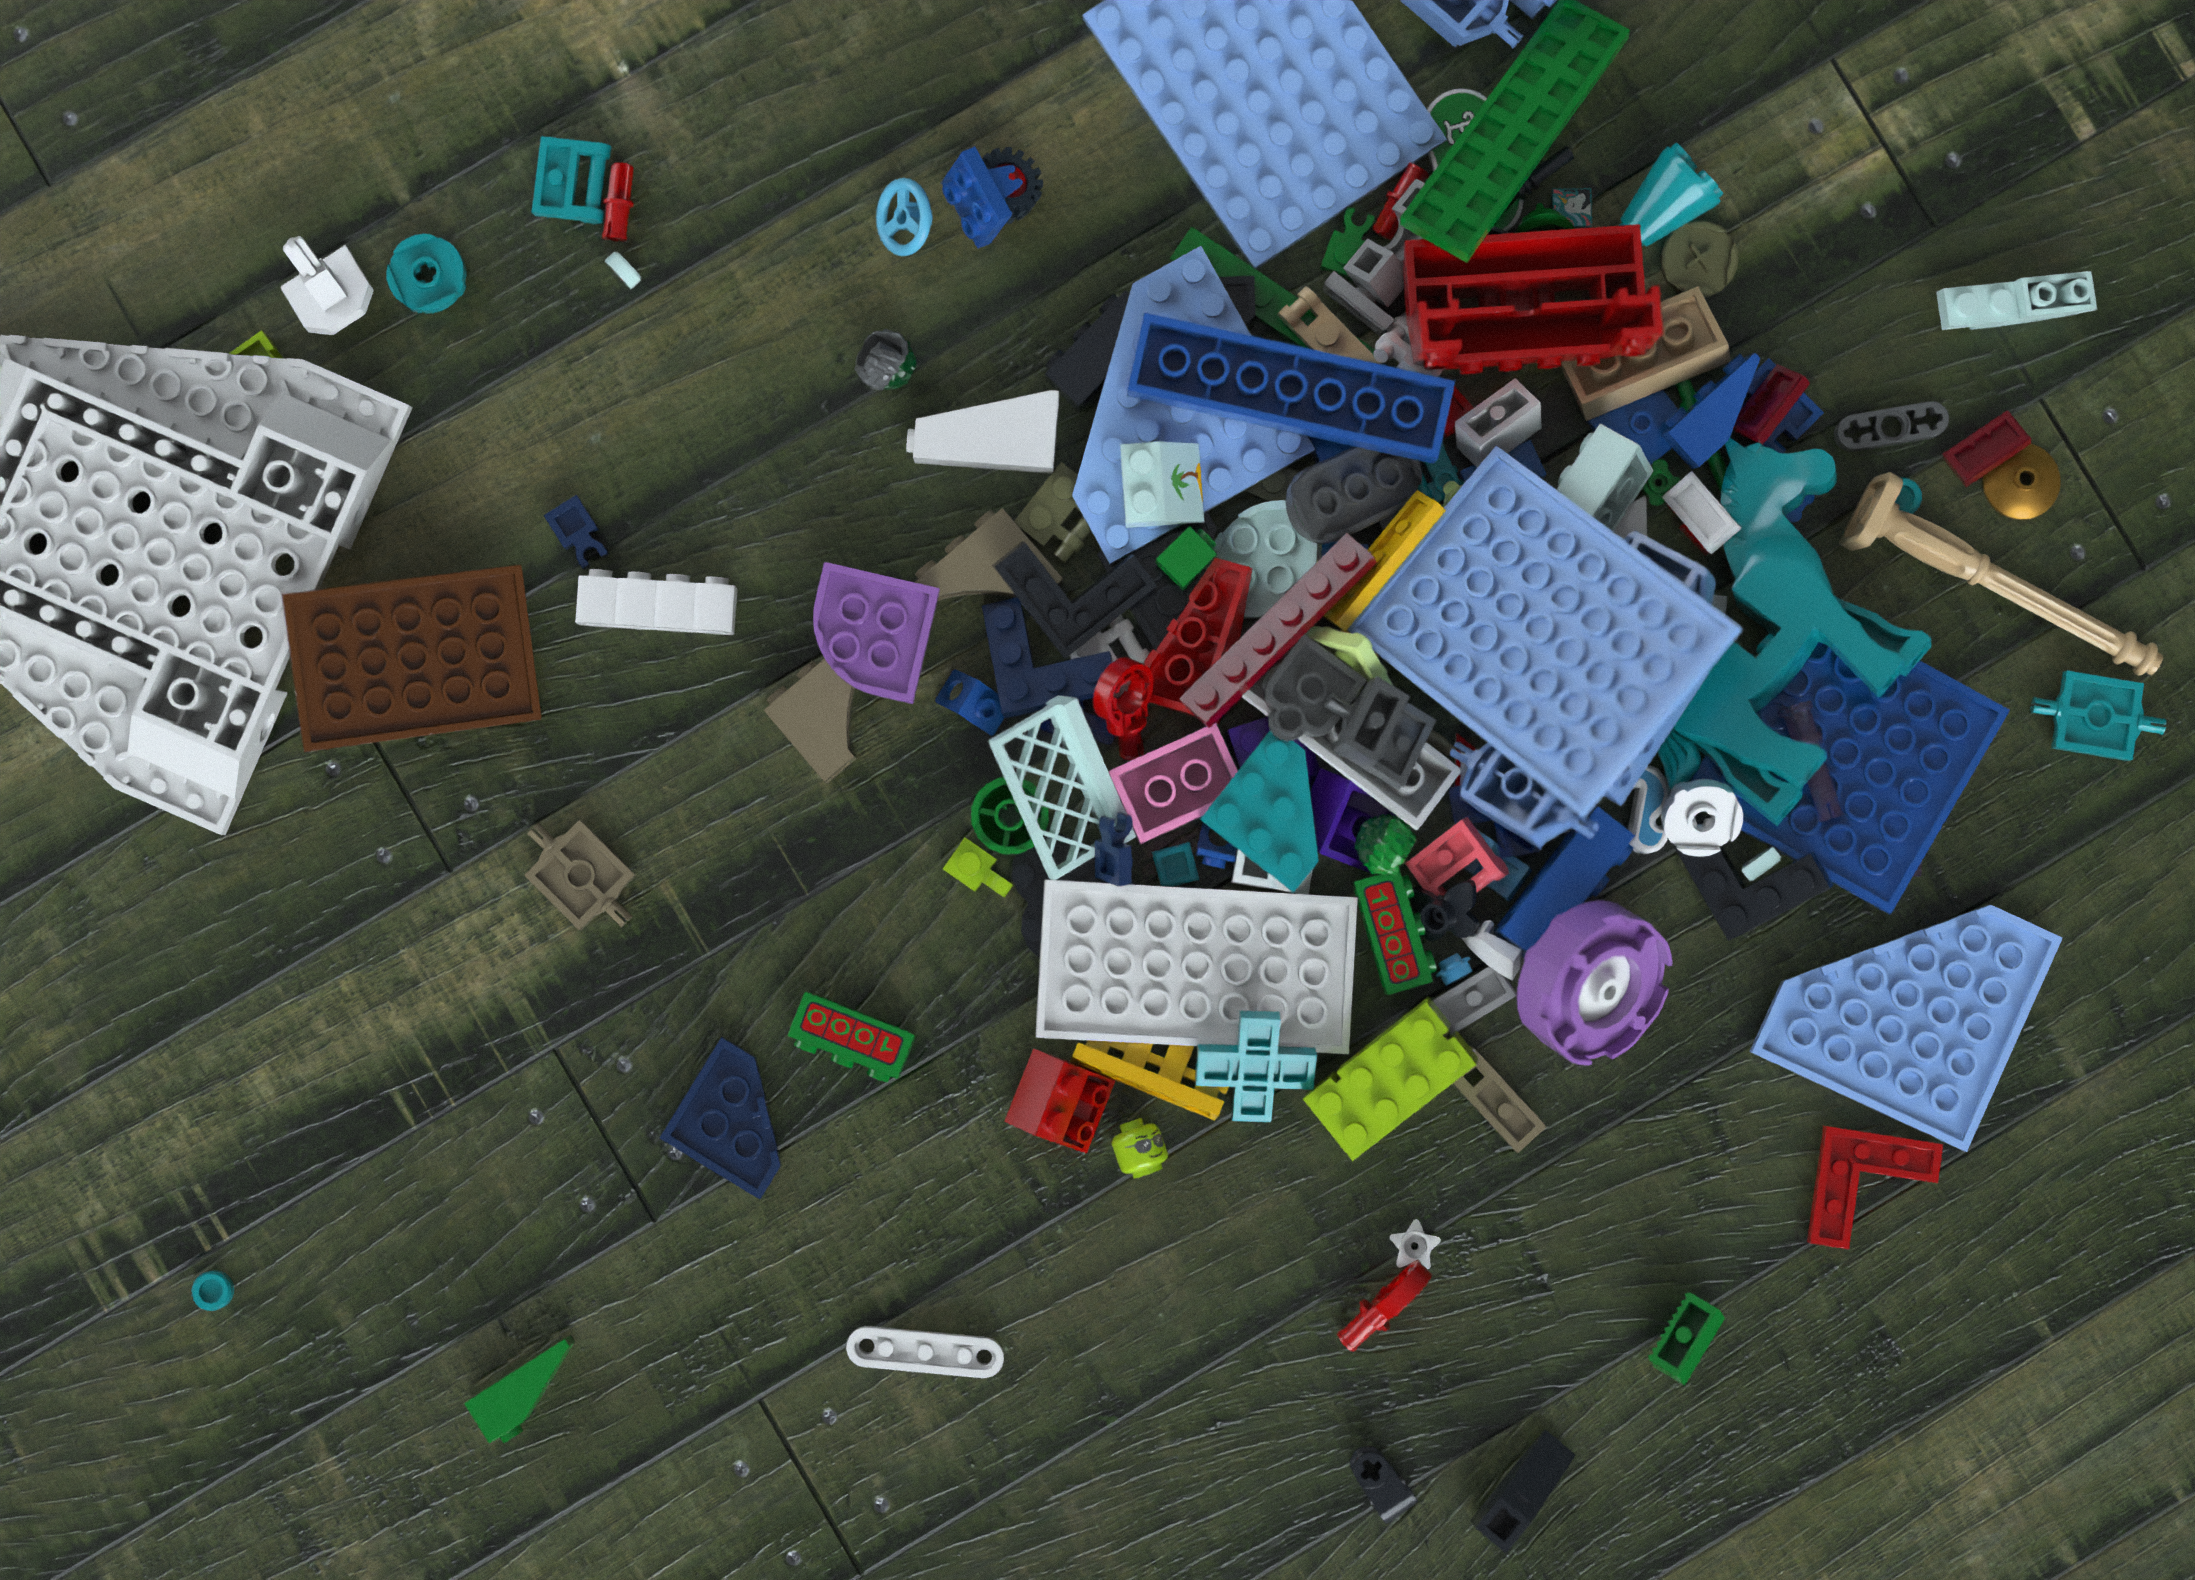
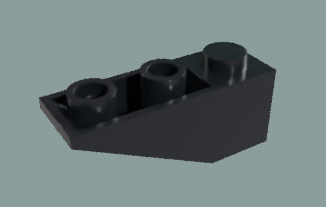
M1126 290L1119 298L1115 294L1110 296L1099 309L1102 315L1092 325L1089 322L1084 323L1072 337L1075 343L1065 353L1061 349L1057 351L1045 365L1048 369L1045 373V380L1056 391H1059V394L1078 412L1104 386L1130 295Z
M1544 1429L1470 1519L1471 1523L1503 1552L1507 1553L1531 1524L1576 1454Z

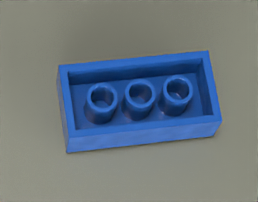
M1598 806L1592 808L1585 816L1598 823L1597 832L1590 829L1595 835L1592 838H1587V836L1572 828L1494 928V935L1521 949L1522 957H1525L1528 949L1537 943L1557 915L1583 904L1587 897L1590 898L1592 895L1596 897L1610 880L1605 874L1611 866L1614 867L1616 864L1620 866L1634 849L1629 843L1635 835Z

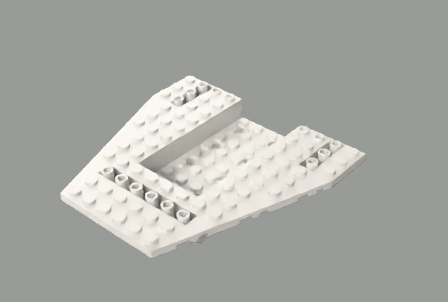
M0 335V684L9 690L13 697L50 731L74 749L82 760L95 768L114 789L215 833L226 835L288 693L277 688L290 658L281 594L320 589L338 546L351 549L413 407L303 359H280L269 356H244L221 352L173 348L161 349L137 345L125 346L101 342ZM75 461L79 467V474L74 481L67 483L61 477V469L65 463ZM146 492L151 499L150 507L146 512L138 514L132 506L133 498L138 493ZM218 523L223 531L222 538L218 543L209 545L204 539V531L208 525ZM42 533L47 539V547L43 553L35 555L30 550L29 542L35 534ZM290 554L295 562L294 569L289 575L281 576L276 571V561L280 556ZM114 564L118 568L119 578L115 584L106 586L101 580V571L105 566ZM181 595H186L191 602V609L187 615L177 617L172 609L173 601ZM257 626L263 633V640L258 647L250 649L244 642V634L250 627Z

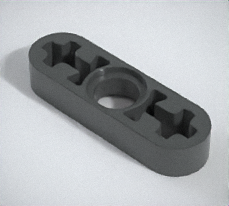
M1933 401L1853 414L1845 417L1836 425L1834 440L1842 450L1856 452L1931 439L1941 434L1947 428L1949 415L1943 405ZM1926 411H1929L1930 416H1937L1938 422L1932 426V430L1929 429L1928 424L1916 425L1911 428L1910 421L1922 418L1926 415ZM1892 416L1899 420L1901 432L1897 437H1888L1882 432L1881 422L1884 417ZM1868 419L1873 420L1872 433L1861 435L1856 439V443H1853L1852 437H1845L1844 431L1850 428V424H1853L1856 430L1865 429L1871 425ZM1872 434L1876 441H1872Z

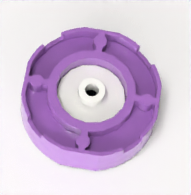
M1586 902L1571 908L1563 914L1557 915L1551 921L1546 932L1534 946L1528 949L1524 957V965L1517 989V1006L1522 1023L1542 1043L1570 1062L1580 1065H1592V1060L1590 1059L1603 1055L1611 1059L1618 1057L1634 1046L1659 1015L1669 991V988L1662 985L1665 964L1667 966L1672 965L1669 945L1650 923L1614 902Z

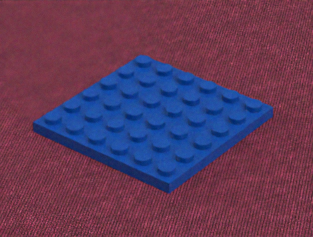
M1818 642L1812 654L1793 680L1756 714L1765 725L1779 735L1794 741L1818 745L1826 752L1827 760L1801 789L1803 797L1778 826L1733 791L1743 812L1741 831L1769 847L1773 846L1776 851L1794 861L1814 851L1831 882L1890 915L2010 710L1922 661H1919L1907 676L1900 674L1882 696L1878 698L1828 645ZM1705 756L1699 770L1691 780L1710 779L1728 785L1723 774L1707 756ZM1768 771L1776 779L1788 782L1774 772Z

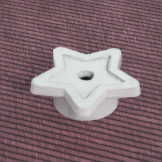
M1413 1220L1406 1233L1390 1235V1240L1399 1249L1397 1267L1406 1266L1416 1260H1419L1427 1269L1431 1267L1430 1252L1441 1242V1239L1425 1234L1419 1220ZM1413 1242H1416L1418 1244V1248L1416 1250H1413L1411 1248V1244Z

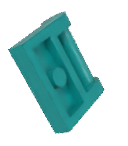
M541 136L532 205L533 215L601 224L604 214L600 206L606 160L610 159L611 146L598 142ZM580 156L591 157L585 206L574 205Z

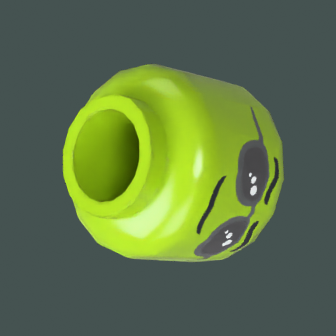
M1142 1118L1119 1125L1122 1133L1112 1139V1147L1121 1171L1125 1174H1132L1133 1178L1136 1179L1162 1170L1161 1163L1167 1159L1168 1152L1159 1127L1153 1123L1144 1125Z

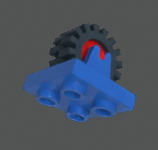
M972 147L959 155L941 181L947 202L950 205H954L961 218V226L965 235L974 241L977 249L990 244L1005 224H1012L1015 219L1017 221L1023 219L1031 211L1042 194L1040 190L1043 187V180H1037L1041 175L1040 168L1032 170L1031 166L1035 161L1031 157L1024 161L1022 156L1025 152L1019 149L1015 155H1012V147H1005L1002 152L1000 148H996L990 154L986 153L981 158L976 147Z

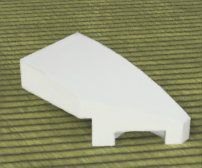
M1491 920L1484 921L1475 934L1462 938L1466 945L1483 962L1508 979L1513 980L1520 970L1521 949L1494 936V923Z

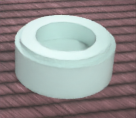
M614 251L604 260L630 289L641 281V276L619 252Z

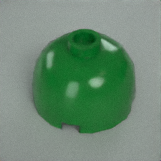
M999 777L987 783L976 794L971 807V824L978 839L990 850L1003 855L1020 854L1032 849L1034 843L1005 778ZM1023 779L1021 787L1024 794L1034 798L1037 787L1032 782ZM1041 805L1037 823L1039 828L1046 831L1049 824V808Z

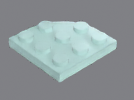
M1278 500L1252 506L1238 514V518L1223 533H1219L1214 541L1217 546L1213 549L1217 553L1216 558L1253 568L1244 618L1260 619L1321 559L1322 544L1311 542L1302 537L1294 529L1288 518L1285 500Z

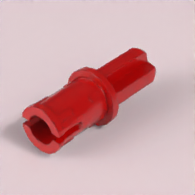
M615 162L611 166L608 198H603V203L606 204L602 233L603 239L618 242L619 239L622 242L627 241L628 216L630 208L634 206V202L630 201L634 168L630 164Z
M1413 163L1408 164L1393 192L1388 191L1386 195L1388 201L1373 225V231L1377 235L1389 240L1394 237L1398 230L1399 221L1392 208L1415 179L1425 182L1429 177L1427 171Z

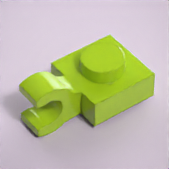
M967 838L962 840L943 868L944 871L975 892L984 883L1005 898L1013 887L1010 882L991 870L998 860Z

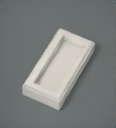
M1692 471L1662 496L1710 554H1713L1742 529Z

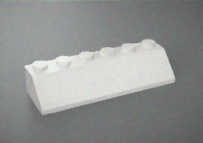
M1294 645L1242 696L1267 717H1269L1272 710L1265 703L1264 688ZM1360 691L1358 692V694L1355 696V698L1352 700V702H1351L1350 704L1354 703V702L1357 700V698H1358V696H1359V694H1360ZM1340 717L1334 727L1324 736L1310 737L1303 734L1297 739L1416 831L1462 771L1461 768L1426 742L1405 786L1397 790L1332 750L1342 730L1343 717Z

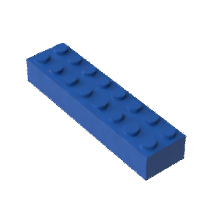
M1144 312L1128 383L1127 396L1434 464L1439 457L1455 381Z

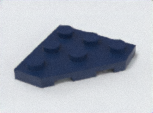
M721 1037L660 1136V1139L756 1198L761 1199L782 1166L761 1075L755 1056L726 1038Z

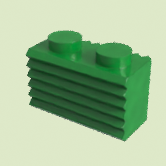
M1692 1293L1685 1294L1686 1299L1681 1300L1682 1306L1677 1307L1678 1313L1673 1314L1674 1320L1669 1321L1670 1327L1664 1328L1666 1333L1660 1335L1662 1340L1656 1341L1657 1347L1652 1348L1653 1354L1648 1355L1649 1361L1654 1368L1683 1385H1686L1725 1319L1722 1311Z

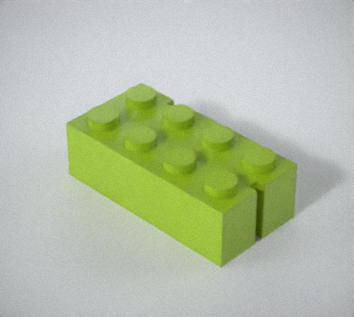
M1427 997L1343 1063L1337 1073L1333 1071L1316 1084L1314 1089H1310L1303 1098L1352 1161L1477 1065L1478 1056L1457 1030L1450 1034L1448 1040L1444 1036L1449 1031L1451 1023L1430 997Z

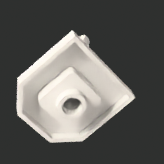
M301 236L292 237L287 240V243L283 246V251L299 271V275L282 285L281 289L302 325L309 333L334 335L366 314L374 290L346 245L326 258L318 259Z

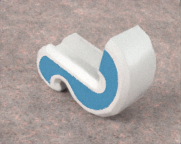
M1648 765L1632 789L1635 792L1628 830L1635 837L1629 844L1634 847L1633 851L1638 854H1649L1658 851L1665 845L1668 838L1663 826L1656 824V819L1662 814L1663 806L1671 796L1670 788L1668 787L1666 777L1661 771Z

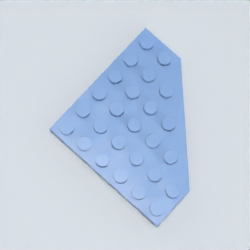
M1202 246L1197 247L1132 284L1072 494L1076 505L1110 565L1183 525L1126 528L1120 444L1146 442L1199 444L1204 512L1315 451L1308 436L1127 396L1128 383L1144 312L1251 336Z
M1993 905L1983 906L1782 980L1749 1052L1967 1152L2062 941V937Z

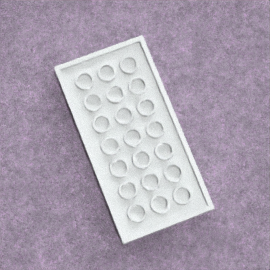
M1044 880L1035 1037L1198 1046V1044L1237 1045L1240 1011L1280 1012L1281 1024L1278 1046L1315 1047L1318 1053L1349 1054L1358 897L1133 884L1118 887L1110 883Z

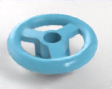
M899 178L889 183L879 198L876 210V225L882 243L890 252L899 256L912 255L925 243L930 231L933 215L924 189L912 179ZM909 191L914 195L917 202H909ZM897 193V208L895 209L894 217L888 222V208L893 196ZM899 230H908L915 235L912 241L904 245L896 242L892 236Z

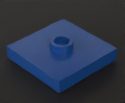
M1660 390L1586 422L1594 432L1599 424H1602L1640 445L1651 465L1672 449L1660 434L1668 428L1665 421L1678 408L1666 393Z

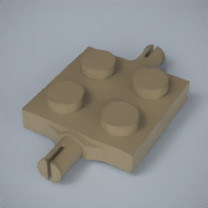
M579 820L566 834L556 838L540 823L533 827L535 830L531 829L527 833L543 851L538 862L524 876L578 930H582L595 916L604 912L621 928L627 924L626 921L631 920L633 915L617 899L622 889L636 874L582 820Z

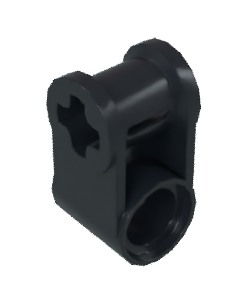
M1362 1446L1354 1451L1350 1459V1468L1357 1482L1367 1494L1366 1497L1386 1525L1419 1502L1400 1474L1394 1471L1382 1452L1376 1447ZM1367 1459L1372 1464L1375 1463L1376 1471L1372 1474L1364 1470L1362 1463Z

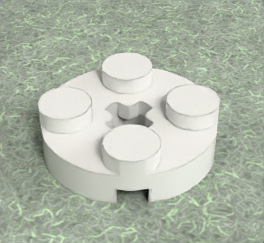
M1700 779L1689 783L1681 782L1672 788L1671 796L1663 806L1661 821L1668 839L1676 845L1678 850L1691 856H1709L1721 851L1720 846L1729 839L1733 842L1738 836L1743 824V812L1729 785L1715 780ZM1702 811H1707L1708 814L1712 815L1711 818L1704 819L1703 824L1700 825L1693 818Z

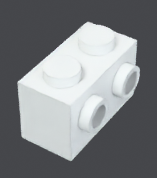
M1516 378L1455 421L1457 448L1477 468L1496 445L1506 453L1510 452L1542 428L1541 402Z

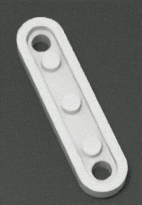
M862 1326L850 1335L846 1345L847 1354L851 1361L858 1366L989 1378L999 1372L1004 1361V1352L1001 1345L996 1340L983 1336ZM861 1340H872L874 1350L869 1353L862 1351L860 1348ZM984 1349L988 1350L992 1355L991 1361L985 1364L977 1359V1353Z

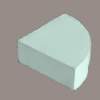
M1772 846L1744 863L1741 870L1749 881H1754L1780 862L1782 857Z

